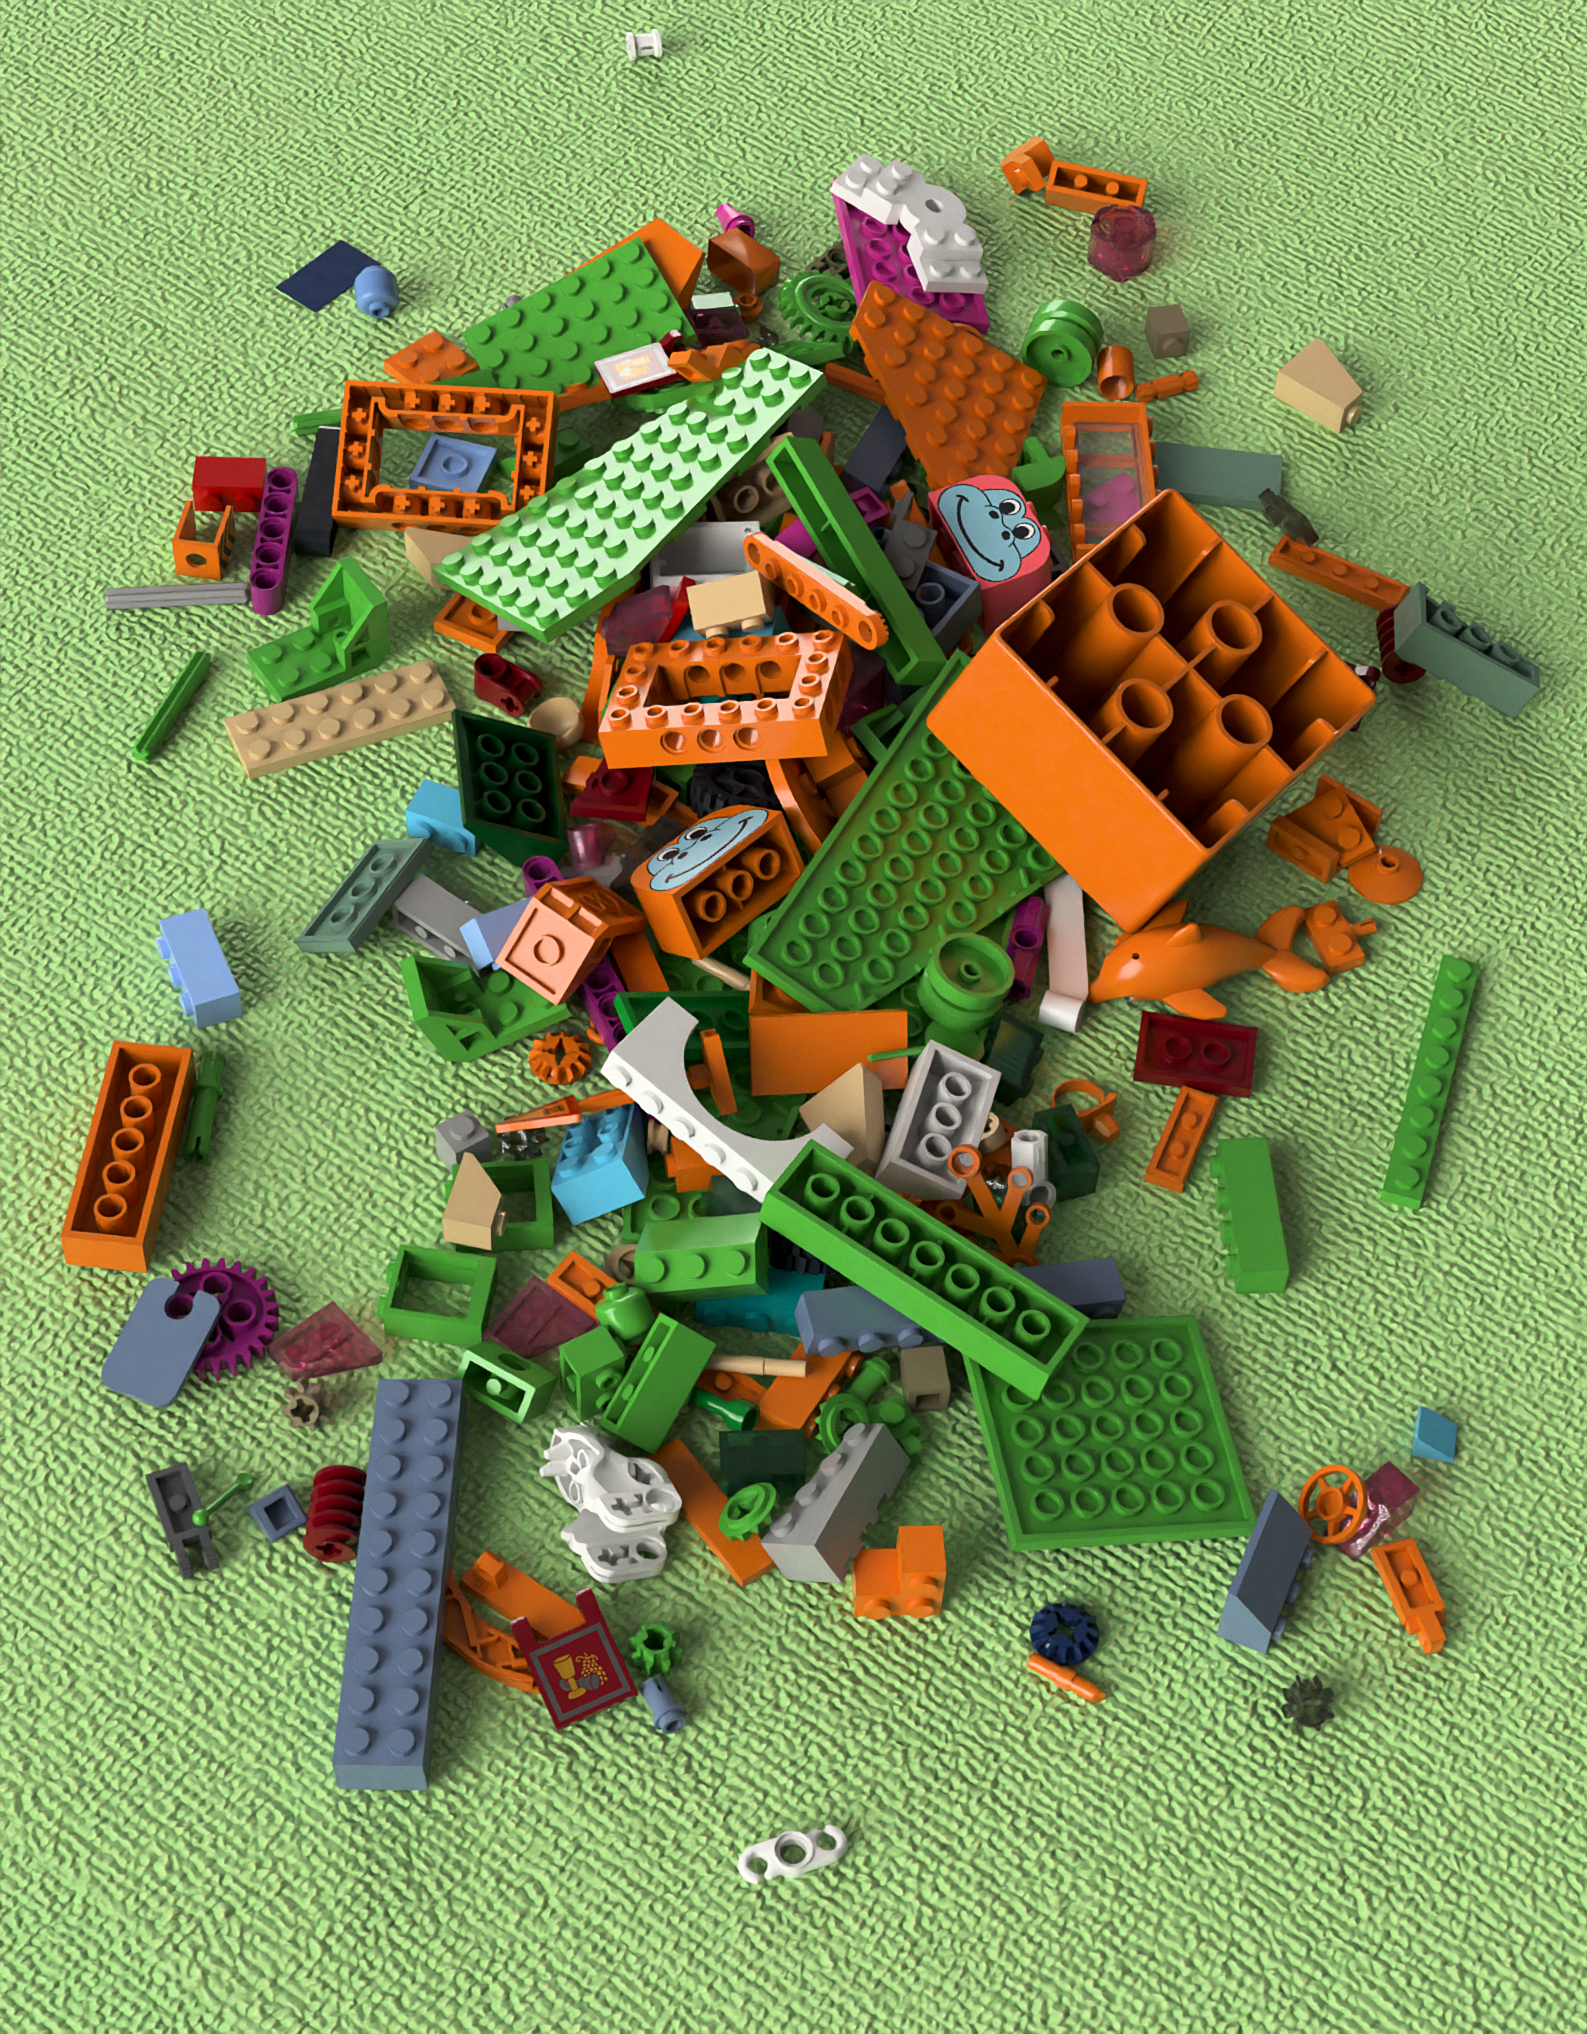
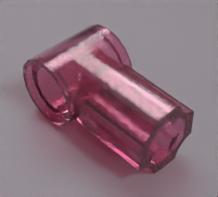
M605 819L591 820L585 825L568 828L567 833L572 867L589 868L605 864L604 853L616 841L615 827L607 824Z

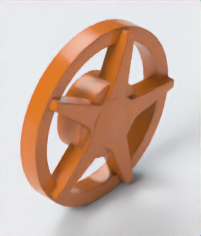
M1328 1465L1317 1470L1307 1480L1299 1497L1298 1514L1312 1529L1310 1520L1322 1518L1328 1521V1537L1319 1535L1314 1529L1311 1534V1539L1326 1545L1340 1544L1351 1538L1368 1516L1366 1514L1368 1492L1363 1479L1357 1472L1342 1465ZM1334 1473H1345L1349 1476L1339 1489L1330 1486L1325 1477ZM1319 1483L1321 1492L1316 1498L1315 1509L1308 1512L1310 1496ZM1354 1486H1356L1358 1494L1357 1509L1351 1507L1349 1497ZM1347 1515L1354 1516L1347 1528L1338 1534L1340 1521Z

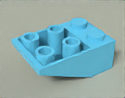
M637 1102L606 1109L590 1117L583 1115V1121L566 1126L551 1189L573 1226L645 1198L649 1181V1170L641 1108Z

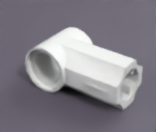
M1024 1129L1014 1132V1137L1011 1138L1012 1169L1017 1166H1025L1032 1171L1034 1177L1032 1185L1024 1192L1020 1206L1028 1210L1033 1203L1043 1202L1051 1209L1056 1200V1189L1052 1183L1048 1182V1135L1041 1130ZM1023 1173L1014 1174L1013 1179L1016 1184L1020 1186L1027 1184V1177ZM1007 1179L1004 1186L1005 1195L1009 1187ZM1035 1209L1031 1212L1034 1215L1044 1214L1040 1209Z

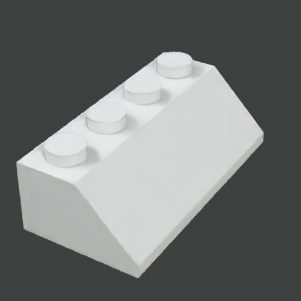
M930 1040L913 1063L874 1179L895 1193L904 1192L911 1194L910 1199H913L914 1196L922 1201L960 1199L963 1196L967 1181L966 1179L957 1178L950 1172L947 1164L948 1157L953 1149L961 1144H971L978 1149L1002 1073L934 1040ZM960 1154L959 1159L963 1165L970 1166L973 1164V1158L970 1154Z

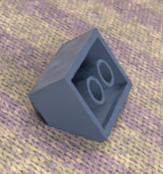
M1270 1489L1228 1591L1217 1631V1636L1266 1654L1271 1639L1280 1641L1288 1617L1281 1615L1285 1604L1294 1606L1302 1582L1295 1580L1299 1570L1308 1571L1316 1549L1308 1545L1313 1529L1278 1491Z

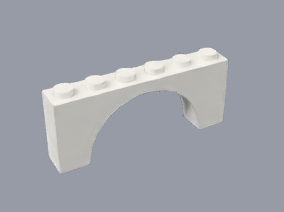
M669 996L611 1051L601 1070V1073L608 1078L613 1086L629 1095L645 1112L652 1114L669 1128L675 1137L686 1142L708 1164L715 1166L731 1179L737 1188L748 1193L761 1205L767 1191L810 1139L818 1142L845 1161L848 1160L855 1149L824 1123L811 1133L796 1139L768 1141L740 1134L715 1119L694 1095L684 1069L685 1045L688 1043L699 1021Z

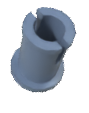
M656 1675L655 1679L659 1684L658 1686L654 1682L653 1677H650L641 1684L639 1691L654 1715L653 1724L657 1730H662L664 1734L675 1733L686 1724V1708L682 1704L677 1703L663 1675Z

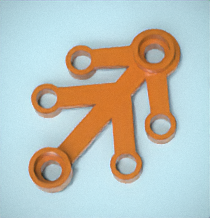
M961 1144L955 1147L948 1157V1168L957 1178L966 1179L984 1217L961 1209L959 1203L953 1199H945L936 1208V1219L946 1226L954 1224L995 1239L1002 1253L980 1247L975 1237L963 1235V1237L1013 1268V1264L1016 1262H1022L1027 1267L1039 1266L1040 1264L1034 1255V1251L1042 1228L1051 1219L1052 1213L1049 1206L1043 1202H1035L1028 1208L1025 1215L1028 1225L1019 1247L1011 1233L1024 1192L1033 1183L1032 1171L1025 1166H1017L1011 1170L1007 1178L1009 1187L1000 1211L979 1169L982 1165L980 1151L971 1144ZM960 1154H970L973 1158V1164L970 1166L963 1165L959 1159ZM1023 1173L1027 1177V1184L1023 1186L1016 1184L1013 1179L1014 1174ZM942 1207H952L955 1211V1217L951 1219L944 1217L941 1211ZM1035 1209L1042 1210L1046 1216L1045 1220L1042 1222L1035 1221L1032 1218L1031 1212Z

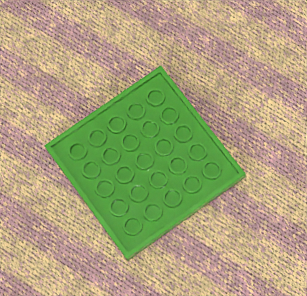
M1195 1315L1090 1320L1077 1347L1038 1401H1035L962 1353L1012 1552L1252 1535L1257 1519Z

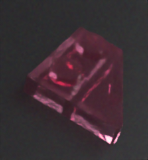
M533 1275L481 1337L483 1341L491 1339L529 1360L594 1330L597 1325L595 1319L536 1275Z
M334 1301L267 1346L268 1356L293 1382L299 1381L304 1376L307 1379L378 1365L383 1361V1352Z

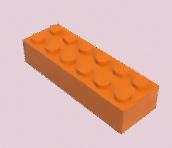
M113 1040L60 1236L66 1264L142 1273L148 1272L192 1097L193 1082L196 1081L192 1049Z

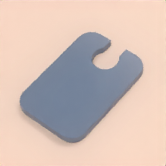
M162 1277L150 1281L142 1292L102 1368L101 1378L106 1387L155 1407L164 1408L172 1405L179 1397L220 1318L222 1310L217 1298L209 1293L198 1290L192 1300L193 1307L189 1315L183 1319H171L167 1316L166 1309L170 1301L177 1297L182 1285L179 1282Z

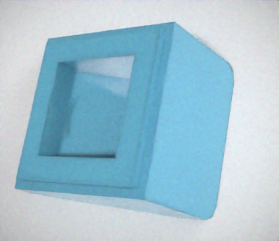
M1420 1406L1415 1420L1411 1455L1453 1463L1458 1425L1431 1409Z

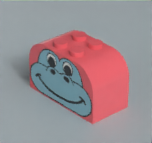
M980 475L927 493L930 528L938 531L936 541L951 571L980 583L983 612L976 621L985 637L992 635L1000 625L1052 583L1051 569L1053 568L1050 554L1051 536L1045 525L1040 526L1033 503L1031 501L1026 502L1020 490L1012 481L997 475Z

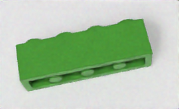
M1267 1137L1219 1139L1216 1155L1210 1156L1209 1168L1211 1178L1217 1179L1218 1187L1215 1189L1216 1211L1223 1212L1224 1220L1220 1223V1238L1222 1245H1228L1229 1254L1226 1255L1225 1260L1227 1278H1233L1236 1294L1284 1293L1290 1269Z

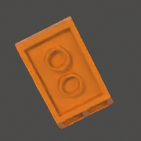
M591 876L546 882L532 897L495 963L554 1005H563L601 962L615 936L644 931L648 920L645 913Z

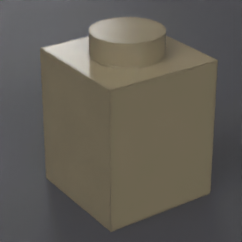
M1180 304L1149 307L1144 334L1154 359L1187 356L1191 330Z
M917 1345L910 1349H901L900 1381L903 1398L912 1413L948 1410L950 1382L943 1345L931 1347Z

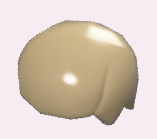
M559 696L542 702L533 710L527 721L528 728L556 735L558 754L572 749L583 738L586 725L584 716L575 702L569 697Z

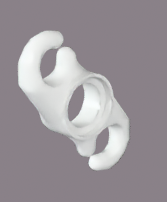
M831 1824L825 1826L824 1833L836 1840V1847L834 1850H823L818 1846V1840L822 1834L819 1829H813L806 1834L795 1830L786 1831L776 1838L747 1847L738 1859V1870L747 1882L756 1885L760 1883L762 1878L750 1869L749 1863L753 1858H762L768 1864L764 1873L766 1879L772 1880L778 1875L798 1878L809 1871L838 1862L847 1851L848 1841L846 1835L836 1826ZM787 1845H797L805 1851L806 1857L800 1863L790 1864L781 1858L780 1851Z

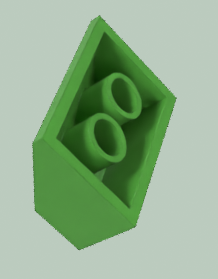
M759 1213L646 1223L634 1253L635 1287H639L646 1292L650 1305L769 1295L767 1225L758 1220Z

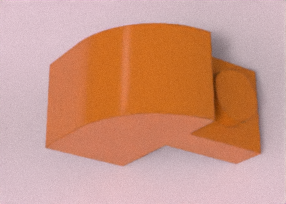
M1035 136L1009 153L1001 161L1000 167L1015 195L1027 188L1037 192L1046 186L1043 178L1050 173L1052 161L1055 158L1045 140Z

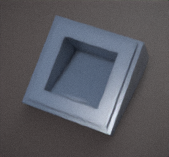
M288 1484L278 1487L246 1507L249 1515L271 1543L300 1527L308 1520Z

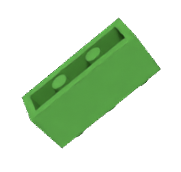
M660 1312L598 1424L655 1456L658 1448L668 1439L671 1425L680 1409L688 1403L691 1397V1390L700 1373L710 1364L712 1352L717 1344Z

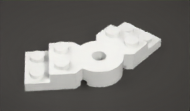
M865 153L833 181L830 192L883 224L897 225L900 220L903 227L911 233L906 247L924 292L985 294L989 283L980 264L984 251L975 230L964 223L966 218L964 204L952 192L939 186L926 184L923 175L905 163L894 159L888 166H885L878 159L870 157Z

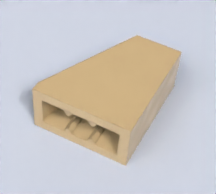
M1316 337L1278 370L1273 396L1338 434L1349 424L1354 425L1360 418L1363 410L1360 406L1363 391L1321 339Z
M859 1062L799 1107L798 1110L810 1133L824 1123L855 1148L847 1162L874 1179L885 1149L882 1080L877 1073Z

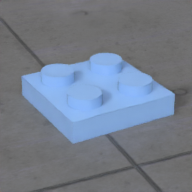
M432 433L409 478V489L418 490L419 486H423L427 490L453 492V488H459L462 492L481 493L498 459L497 448Z

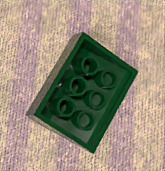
M454 709L451 716L463 827L516 867L523 868V864L535 856L551 858L557 866L569 849V838L556 735Z

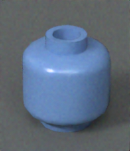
M370 266L365 268L355 278L356 304L364 314L370 315L373 318H384L398 307L400 301L398 284L392 272L382 266Z

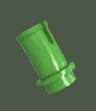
M873 1357L871 1360L863 1362L862 1372L850 1388L844 1392L859 1398L866 1407L879 1389L891 1382L892 1368L887 1362L878 1357Z

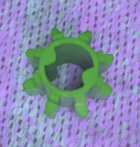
M658 1621V1624L650 1625L649 1622L646 1624L642 1623L641 1633L637 1632L636 1636L629 1638V1650L634 1652L631 1655L632 1668L637 1667L639 1671L643 1669L646 1672L647 1678L658 1674L670 1676L671 1667H674L675 1663L682 1662L683 1650L677 1647L680 1644V1632H674L672 1628L668 1630L665 1627V1621ZM658 1648V1649H661V1650H659V1651H653V1650H650V1649Z

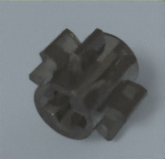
M515 1115L505 1118L504 1121L515 1117ZM544 1127L497 1133V1137L501 1138L502 1154L509 1153L515 1155V1161L541 1157L543 1153L539 1147L545 1142L550 1141V1138L546 1136Z
M1297 1675L1295 1676L1296 1682L1289 1689H1281L1284 1699L1289 1703L1282 1705L1280 1709L1285 1719L1294 1717L1293 1723L1297 1731L1300 1732L1304 1726L1314 1727L1317 1731H1320L1321 1724L1327 1718L1335 1717L1328 1703L1333 1702L1336 1697L1331 1688L1323 1689V1683L1318 1675H1315L1312 1680L1302 1679ZM1308 1700L1312 1701V1704H1310L1309 1706L1304 1705V1702Z

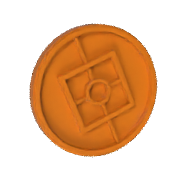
M803 758L765 760L770 780L787 817L803 843L814 856L838 822L831 802L828 800L825 792L815 784Z

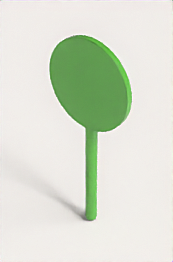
M936 1020L931 1022L925 1031L926 1045L930 1040H934L978 1062L981 1061L984 1055L983 1042L976 1032H959L943 1026ZM926 1045L869 1054L867 1059L870 1062L917 1055L922 1053Z

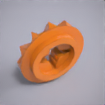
M562 1030L560 1034L552 1035L547 1031L543 1039H534L533 1047L529 1051L530 1068L544 1082L556 1085L573 1083L581 1079L590 1068L591 1053L589 1043L582 1042L579 1034L570 1036ZM559 1049H563L565 1056L560 1065H557L555 1055Z

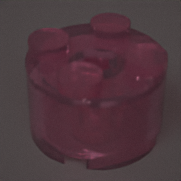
M1113 204L1101 208L1093 216L1087 261L1100 272L1110 275L1112 280L1126 282L1130 277L1146 271L1151 265L1156 239V223L1149 212L1138 206L1128 205V209H1117L1118 204Z

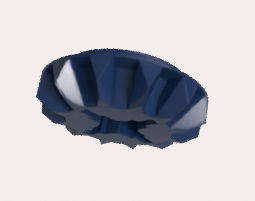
M1065 1599L1063 1602L1056 1604L1048 1602L1042 1610L1035 1612L1030 1626L1031 1642L1040 1655L1059 1665H1075L1087 1660L1098 1646L1100 1631L1097 1627L1096 1616H1091L1086 1611L1084 1604L1076 1606L1070 1604ZM1058 1621L1063 1623L1066 1628L1074 1627L1072 1640L1067 1638L1064 1633L1055 1634L1058 1630Z

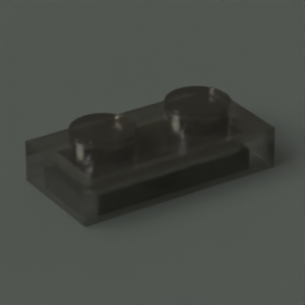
M1267 488L1258 496L1265 508L1262 511L1265 519L1273 527L1279 524L1282 531L1291 541L1295 542L1298 539L1307 547H1311L1320 539L1307 517L1270 488Z

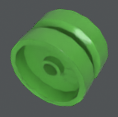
M1056 300L1040 306L1032 319L1029 331L1022 344L1021 359L1023 364L1048 377L1046 385L1065 388L1074 387L1084 382L1092 371L1095 358L1103 342L1104 330L1101 322L1090 309L1080 303Z
M956 932L943 937L934 947L928 966L924 969L919 980L917 995L921 1007L934 1021L936 1020L943 1026L959 1032H977L989 1027L996 1019L1003 1000L1012 987L1015 975L1012 960L1001 946L987 937L972 932Z

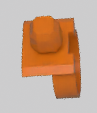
M1071 1079L1062 1082L1055 1088L1050 1106L1051 1116L1062 1129L1074 1133L1073 1140H1081L1088 1136V1133L1093 1131L1092 1133L1097 1138L1106 1143H1111L1120 1136V1126L1113 1117L1117 1093L1109 1092L1106 1098L1101 1088L1093 1082L1083 1079ZM1070 1091H1081L1096 1098L1100 1106L1090 1110H1078L1077 1121H1074L1059 1113L1054 1102L1061 1094Z

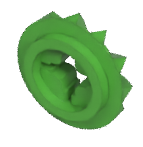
M848 1393L830 1395L828 1401L819 1405L821 1414L814 1421L819 1425L820 1433L815 1438L823 1442V1453L832 1454L844 1440L843 1436L850 1427L857 1423H872L864 1403L856 1396ZM841 1421L851 1422V1425L846 1426L847 1429H844L842 1434L836 1433V1426H839Z
M756 1483L741 1489L725 1505L718 1522L720 1531L731 1542L738 1539L746 1541L753 1533L760 1534L761 1529L765 1525L772 1523L771 1516L780 1510L778 1502L781 1496L769 1483Z

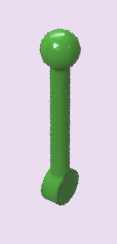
M247 1473L238 1474L235 1484L204 1510L200 1509L194 1512L192 1515L193 1523L197 1526L206 1525L209 1521V1516L239 1491L250 1490L253 1484L252 1476Z

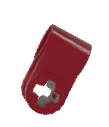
M482 654L474 662L475 695L481 700L502 709L510 716L521 717L526 712V705L533 698L540 697L544 691L541 680L534 673L518 667L498 654Z

